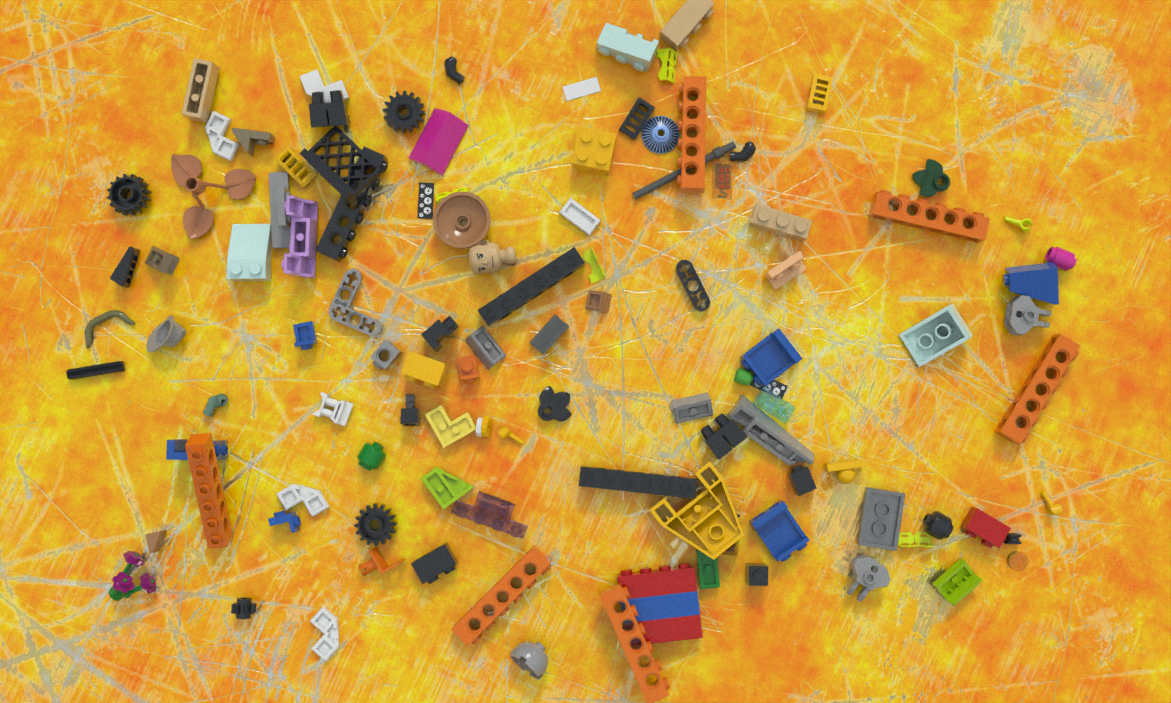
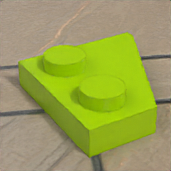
M438 467L421 478L443 510L474 488L471 484Z

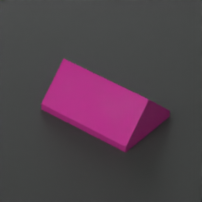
M434 108L409 159L443 176L469 125L448 111Z

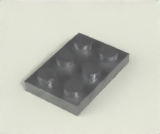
M865 487L857 539L858 545L897 551L905 493Z

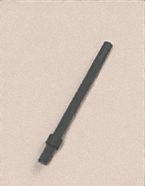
M734 141L722 147L718 146L712 149L711 153L705 155V164L714 159L718 160L724 157L725 153L735 149ZM682 168L633 192L634 199L636 200L677 179L678 175H681ZM690 168L686 171V173H689L694 169Z

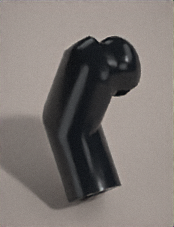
M451 56L444 62L446 75L461 85L465 76L456 71L457 59Z

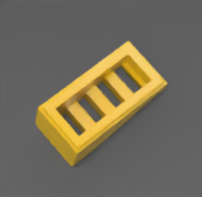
M814 74L805 110L824 115L831 91L832 77ZM817 79L826 81L827 85L817 83ZM816 87L824 88L826 90L825 92L816 90ZM814 93L823 95L824 98L816 97ZM813 100L822 102V105L813 103Z
M289 146L275 158L303 188L317 176ZM297 160L298 162L290 169L289 166ZM302 165L303 168L295 174L294 172ZM308 170L310 173L301 180L300 177Z

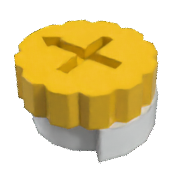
M479 417L476 423V436L489 437L492 431V417Z

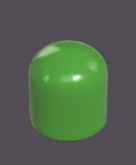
M738 368L734 382L744 386L751 384L753 380L752 372Z

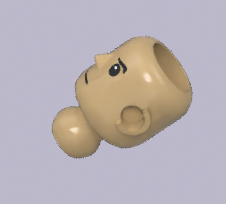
M482 240L480 243L469 248V261L472 272L482 275L491 273L493 275V273L500 271L502 263L510 265L516 263L515 248L509 246L500 250L497 243Z

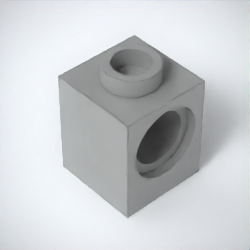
M384 340L370 358L374 360L372 364L378 369L382 370L384 368L389 370L402 354V351L388 340ZM384 351H388L390 354V358L386 362L381 359V354Z

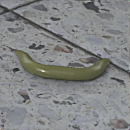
M110 310L95 317L86 325L84 331L86 348L91 346L92 330L96 325L112 317L120 318L129 325H135V322L124 312L118 310Z

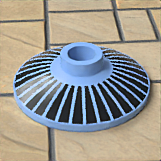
M665 116L651 118L646 122L642 130L644 145L651 152L657 154H664L673 150L680 136L676 123ZM662 130L665 135L659 136L657 132Z

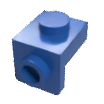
M313 321L293 325L296 338L295 347H301V350H308L313 348L312 345L318 344Z
M284 510L273 513L274 517L268 519L270 526L289 522L292 533L300 530L301 521L296 512L286 514Z

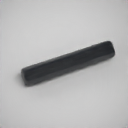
M123 361L73 368L68 369L66 374L67 378L72 380L122 372L125 370V363Z

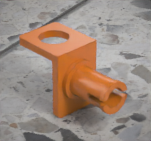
M375 547L369 551L372 558L360 564L358 568L360 571L367 567V569L361 572L363 576L377 568L383 574L405 561V559L402 558L388 566L378 547Z

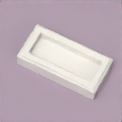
M571 197L559 212L560 215L588 236L591 235L601 222L600 219Z

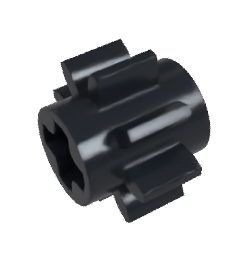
M237 598V603L231 604V614H235L236 619H250L251 614L256 613V603H252V598Z

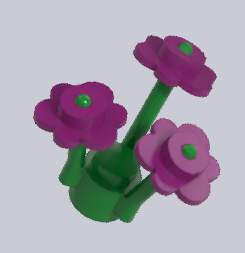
M127 551V553H124L123 556L128 564L123 572H119L117 576L112 578L114 583L109 589L110 597L120 601L123 597L129 598L141 589L146 590L149 594L155 592L156 581L149 573L141 575L140 585L134 588L133 578L126 574L132 565L139 567L140 565L143 566L145 562L137 552Z

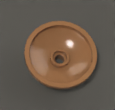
M469 192L449 194L438 203L433 215V226L437 236L446 245L458 249L470 248L480 243L487 235L491 224L490 212L485 202L477 195ZM465 220L467 221V224L465 226H461V221Z

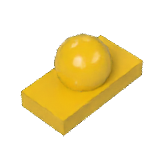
M859 458L824 463L823 466L824 471H837V479L843 484H849L855 479L856 473L853 468L866 467V460Z

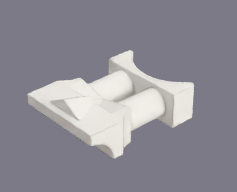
M321 392L322 405L318 411L312 414L318 417L325 416L331 418L334 423L346 426L354 404L345 400L338 401L332 399L329 394ZM326 406L334 407V411L326 409Z

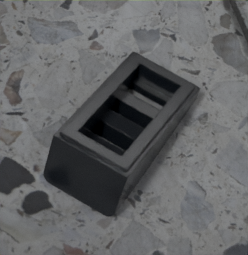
M638 97L619 131L635 140L656 107ZM641 105L648 109V112L646 113L638 107ZM638 112L643 115V120L634 115V113ZM633 118L634 120L638 121L640 125L637 126L636 124L632 123L630 119ZM627 124L636 129L635 133L626 128Z
M131 246L128 248L110 277L112 281L122 287L129 288L140 250Z

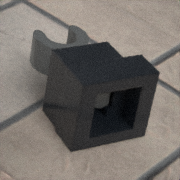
M406 394L407 408L401 409L400 424L402 426H420L419 409L414 408L415 395Z

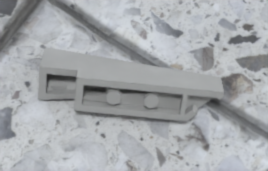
M744 395L740 396L728 417L745 426L743 432L788 465H795L796 462H809V464L814 462V454L748 398Z

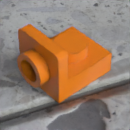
M476 355L456 358L460 376L459 381H464L465 384L476 382V378H480Z

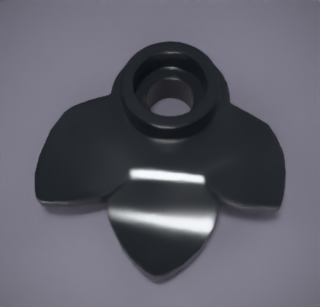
M550 386L543 389L539 396L541 405L538 408V416L544 421L554 419L562 422L567 420L572 415L566 409L570 402V394L567 392L555 394ZM549 408L551 414H546L544 409Z

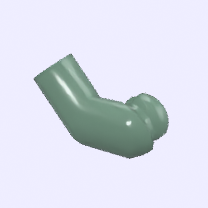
M225 394L210 397L203 414L212 417L215 408L225 406L228 403V397Z

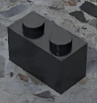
M446 542L413 561L411 565L422 584L425 582L431 584L439 579V574L443 572L448 574L455 570V565L458 561Z

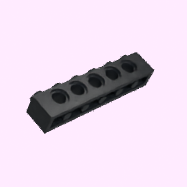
M364 146L362 151L384 173L388 167L386 156ZM359 156L356 164L362 163V156ZM361 168L353 169V176H361ZM380 175L365 191L356 197L358 200L356 209L350 210V203L342 195L340 196L315 251L338 262L346 257L348 253L347 246L356 236L355 229L364 219L363 212L371 204L373 190H377L379 187ZM360 180L352 181L351 188L353 190L360 185ZM345 218H349V225L347 227H342V220ZM337 235H341L342 241L339 244H334V238Z
M573 247L478 309V312L490 328L584 267L585 262L576 248Z
M581 466L579 486L692 499H695L697 479L690 477Z

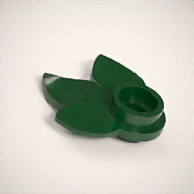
M927 159L926 170H920L912 174L915 183L922 186L919 194L924 197L934 196L937 192L945 191L950 186V178L947 174L943 173L942 165L932 159ZM938 179L942 180V186L937 184Z

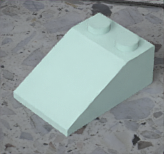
M233 224L227 256V279L232 281H271V224Z
M951 303L900 333L899 336L920 367L967 341L973 334L954 304Z

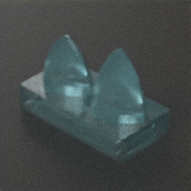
M762 387L753 401L755 405L785 424L796 409L795 406L765 387Z

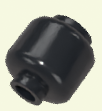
M934 511L931 514L928 513L923 519L924 531L938 540L948 538L953 531L954 526L952 525L951 518L939 511Z

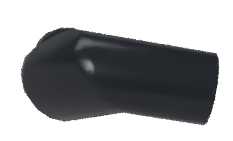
M746 142L741 152H730V161H748L756 151L754 143Z

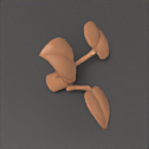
M172 154L171 167L176 182L192 192V197L200 205V208L197 206L189 207L183 215V225L189 239H196L205 235L213 226V212L209 209H204V205L198 195L206 190L207 186L227 189V193L231 198L242 200L248 197L256 182V176L244 169L229 171L225 175L227 185L204 182L197 178L202 173V163L197 157Z

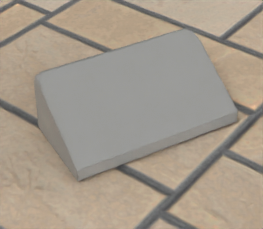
M483 326L465 339L466 343L488 370L506 356Z
M708 393L671 401L676 424L713 415L711 399Z

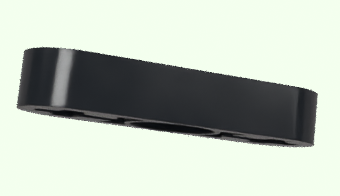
M688 260L679 261L675 271L694 309L699 312L707 310L710 306V299L692 263ZM681 264H684V266L688 265L689 269L687 270L689 276L693 273L694 277H690L686 281H684L683 278H686L687 276L685 272L679 271V269H681ZM693 280L698 283L696 291L688 289L687 284L689 281ZM700 290L703 293L699 295L701 300H706L704 308L697 306L696 303L699 301L697 296L695 298L692 297V295L697 294Z

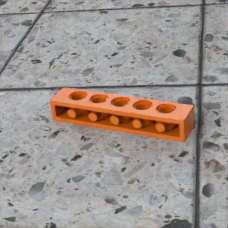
M684 76L683 83H680L679 95H683V101H679V113H683V120H679V131H682V138H678V150H682V157L678 156V168H682L681 175H678L677 187H681V193H704L707 76ZM694 95L697 97V99L695 101H691L688 99V97ZM693 113L697 115V118L689 119L687 116ZM695 132L697 136L690 138L687 136V133ZM689 150H694L697 154L695 156H688L686 153ZM692 168L696 170V173L689 175L686 171Z
M880 190V192H876L873 195L868 217L977 243L986 239L990 218L984 217L983 213H966V210L962 208L949 209L945 204H928L929 201L924 199L911 200L907 195L900 194L895 196L886 190ZM889 202L895 205V211L889 209ZM907 207H911L914 210L913 216L907 213ZM926 211L931 212L932 220L926 218ZM945 216L950 217V225L944 221ZM964 220L969 222V229L963 226Z
M1055 334L1051 337L994 432L1013 444H1021L1026 441L1031 426H1034L1039 420L1038 415L1040 411L1047 407L1049 403L1048 398L1058 389L1059 384L1057 383L1067 374L1069 370L1068 365L1078 356L1080 345L1062 334ZM1057 353L1061 355L1060 362L1056 360ZM1047 369L1051 371L1050 378H1047L1046 376ZM1038 385L1041 387L1040 395L1036 393V387ZM1028 401L1032 405L1030 411L1026 409V403ZM1017 418H1020L1022 421L1019 428L1016 425Z
M191 434L185 448L208 548L228 547L233 533L212 434Z
M534 545L451 630L467 646L471 642L475 644L482 637L480 633L484 629L488 631L496 623L494 619L498 615L502 617L510 609L508 605L512 601L514 603L518 602L523 596L522 592L526 588L531 589L537 582L536 578L540 574L542 576L550 570L551 560ZM533 564L536 567V571L532 574L527 573L525 566ZM519 578L522 581V585L514 587L511 582L512 579ZM506 592L508 599L501 601L498 598V593ZM485 606H492L494 613L491 615L486 614L484 611ZM473 619L478 620L480 627L473 628L470 621Z
M621 583L599 592V596L646 703H654L669 696L668 689H670L667 678H662L659 672L663 669L659 660H654L651 654L655 651L651 642H646L644 634L647 633L643 624H638L636 616H638V612L634 604L631 606L629 604L628 598H630L627 587L622 588ZM617 602L625 604V608L622 611H617L614 608ZM625 620L633 622V626L630 629L623 628L622 624ZM632 639H640L641 644L638 647L631 646L630 642ZM643 656L649 659L646 665L638 663V660ZM649 675H655L657 677V680L654 683H648L646 681Z

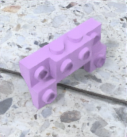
M287 196V201L284 203V211L287 216L291 217L290 254H284L282 270L284 274L289 276L315 279L318 203L296 196Z

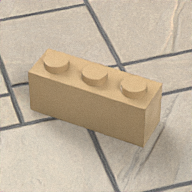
M687 0L660 31L659 37L675 51L680 47L683 49L690 40L688 37L692 33L696 34L702 27L700 23L704 19L708 20L714 13L712 9L715 3L712 0Z
M195 58L193 60L182 115L189 120L203 123L208 122L219 73V67L213 62Z
M756 204L748 226L803 242L808 237L812 220Z

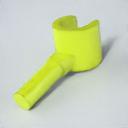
M1006 216L1004 220L1020 226L1024 233L1030 232L1028 227H1024L1025 225L1033 226L1032 221L1028 218L1021 221Z

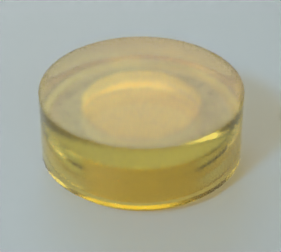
M1013 551L1007 557V564L1013 570L1022 571L1028 566V557L1022 552Z

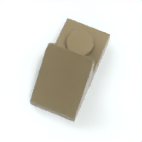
M232 128V133L251 156L254 153L255 142L260 146L274 144L275 137L271 133Z
M152 246L145 263L163 273L172 275L180 258Z

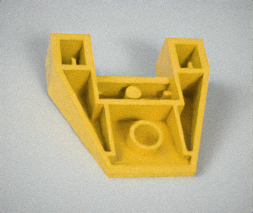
M709 461L694 473L706 488L695 499L676 513L666 499L663 498L649 511L661 526L714 560L742 538L744 533L723 477Z

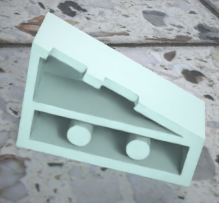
M606 23L596 43L598 52L605 56L611 55L616 57L615 59L620 63H629L640 72H643V70L648 72L657 53L659 40L653 39L650 42L644 40V36L641 34L634 36L627 33V29Z

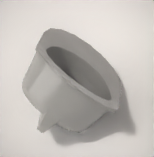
M172 315L169 316L150 334L146 344L147 351L154 352L160 347H175L186 335V330L174 321Z

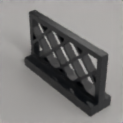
M337 126L329 130L309 151L304 148L300 152V155L352 206L358 202L356 197L383 172ZM338 133L339 141L331 142V138ZM351 145L350 152L342 153L343 146ZM338 146V153L330 154V147ZM326 147L325 155L316 154L320 148ZM362 156V163L354 164V157ZM350 157L348 165H341L342 158ZM337 158L336 166H328L329 159ZM367 167H374L376 169L372 174L365 175ZM361 168V176H353V169ZM349 169L348 177H340V170ZM360 180V185L353 190L351 188L352 181Z

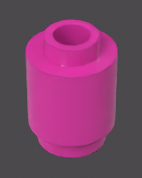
M1050 247L1045 255V261L1048 263L1053 262L1059 269L1064 271L1072 269L1077 261L1074 253L1059 247Z

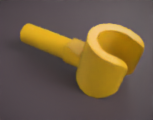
M503 426L498 430V434L503 439L509 436L519 444H523L524 441L514 435L508 427Z
M1042 491L1041 494L1047 502L1049 514L1053 516L1062 514L1063 509L1061 505H1053L1046 491Z

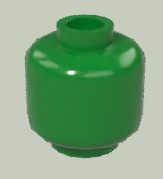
M375 441L373 444L365 443L357 455L358 464L369 471L372 469L377 470L386 458V453L383 451L384 447Z

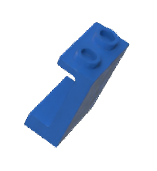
M779 328L740 356L742 366L747 371L750 369L754 375L753 380L755 383L763 387L768 386L770 382L788 368L802 360V357Z
M187 439L167 440L166 460H188L185 448ZM213 441L217 460H225V456L228 454L226 441Z
M782 500L749 521L777 562L789 559L791 557L790 553L796 549L797 551L802 550L809 541V538L804 534Z

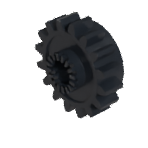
M405 90L403 95H400L397 91L395 98L390 95L391 101H385V105L388 108L383 109V112L387 114L384 116V119L389 121L388 126L390 128L394 126L395 132H398L400 129L403 134H405L406 130L412 133L413 128L419 129L418 124L424 122L421 118L426 115L425 111L421 110L424 108V104L420 103L421 99L419 97L414 99L415 95L413 92L408 96ZM403 109L409 110L408 114L404 116L400 115V112Z
M123 174L122 178L117 176L115 182H110V189H107L109 192L107 199L111 200L109 205L115 208L116 212H122V215L128 216V214L135 216L136 211L142 214L141 208H148V205L145 203L146 201H151L147 195L152 192L146 189L149 184L143 182V178H137L134 174H131L130 177L127 174ZM131 191V197L127 198L128 192Z
M374 503L373 508L367 505V511L361 509L359 511L361 516L355 517L358 520V523L354 525V527H358L356 535L360 534L362 536L361 541L367 540V545L374 542V545L378 546L379 541L384 545L386 543L385 538L391 540L393 537L390 533H396L397 531L393 528V526L398 525V522H393L396 514L390 515L392 509L385 510V504H382L380 508L378 503ZM373 520H378L380 522V528L378 530L373 528Z

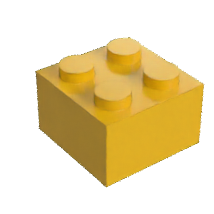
M579 126L571 168L609 175L617 133Z
M408 351L401 373L405 374V379L414 382L422 380L424 381L423 385L436 389L437 386H443L450 365Z

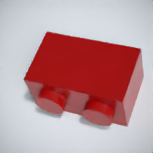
M975 507L970 508L960 527L965 529V534L974 539L977 536L982 539L981 543L989 548L993 546L1000 548L1011 530L1007 525Z

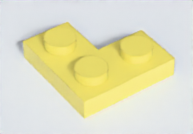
M440 405L425 414L443 448L476 430V425L469 412L451 421L443 405Z

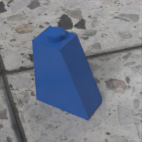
M1053 262L1005 268L1006 274H1003V284L1007 286L1010 292L1030 296V298L1054 305L1059 304L1058 267Z

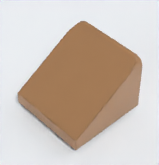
M589 290L585 309L608 313L611 294Z
M166 530L146 534L149 553L160 551Z

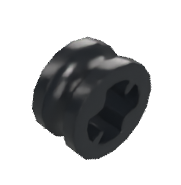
M1008 533L1003 543L1022 544V541L1019 540L1022 534Z

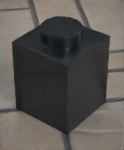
M800 464L790 469L791 472L787 473L796 495L801 496L817 489L808 467H802Z
M746 563V583L748 586H768V566L765 563Z

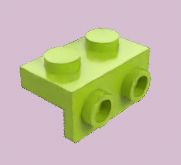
M960 558L932 584L946 601L955 606L975 589L982 580Z

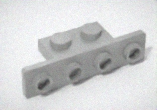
M288 172L269 173L272 247L274 249L289 248L291 217L287 216L284 211V203L287 201V196H291L289 192Z

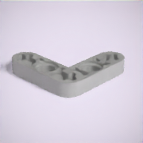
M349 269L344 274L331 303L329 316L331 319L362 333L377 336L382 331V324L374 318L350 309L362 283L363 276L357 269ZM354 273H356V277H358V280H354L351 284V286L355 287L354 290L350 287L344 286L345 283L350 284L351 282L349 275H354ZM343 290L350 291L351 297L348 300L341 298ZM340 307V311L345 314L348 313V310L350 311L346 317V322L343 321L345 319L343 316L338 315L337 318L335 317L334 309L338 310ZM353 315L360 316L361 321L358 325L351 324L350 319ZM365 318L368 319L366 321V323L373 325L374 322L376 323L375 326L378 328L377 331L373 330L371 333V329L366 326L363 327V330L361 329V327L364 325Z

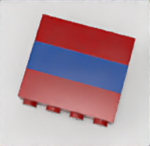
M680 563L678 567L673 568L670 565L659 566V569L651 570V567L640 568L638 572L626 569L621 570V574H617L618 584L621 583L622 588L626 586L630 594V598H628L630 606L634 604L638 612V616H636L638 624L642 623L647 634H644L646 642L650 641L651 644L703 638L696 575L693 565H690V563ZM620 602L622 611L625 608V604ZM631 620L623 622V628L630 629L633 626ZM634 638L630 642L631 646L641 644V640L638 638Z

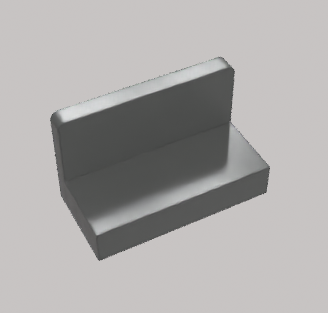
M555 314L530 341V344L545 355L567 331L569 325L564 323Z

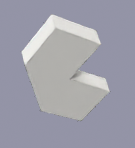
M317 69L300 76L308 96L312 97L313 92L324 91L326 102L331 101L330 91L341 90L344 100L350 99L342 80L324 86Z
M213 111L205 125L212 151L216 155L232 162L240 147V144L224 137L232 120Z
M292 484L277 493L285 510L303 501L311 516L314 517L330 507L323 493L318 489Z
M323 606L310 620L324 634L311 649L326 662L340 646L338 618Z

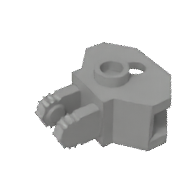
M1016 296L1006 305L1004 325L1011 335H1024L1032 327L1049 328L1050 323L1040 322L1038 317L1039 315L1051 316V311L1041 310L1040 307H1036L1030 296Z
M867 555L853 556L850 561L853 581L847 589V594H853L859 583L862 584L863 587L857 595V600L861 602L870 590L873 591L874 588L887 587L891 581L887 568Z

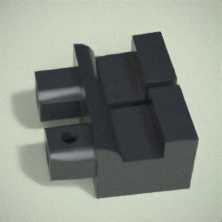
M341 90L330 91L331 101L326 102L324 91L312 93V103L309 104L311 128L340 126L351 123L350 115H348L347 100H344Z
M449 316L443 322L437 320L421 335L438 352L442 348L439 342L445 337L453 338L452 333L459 326Z
M723 413L714 419L720 427L715 432L709 424L700 430L705 439L703 441L718 460L747 438L732 419L729 420Z

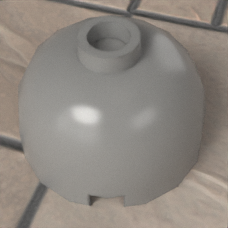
M529 641L522 642L509 654L511 659L522 670L531 672L529 675L537 680L543 676L549 662L548 656L544 652L546 648L539 642H536V644Z

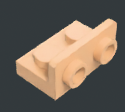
M800 251L764 274L774 289L779 288L806 270L805 265L801 261L804 256Z

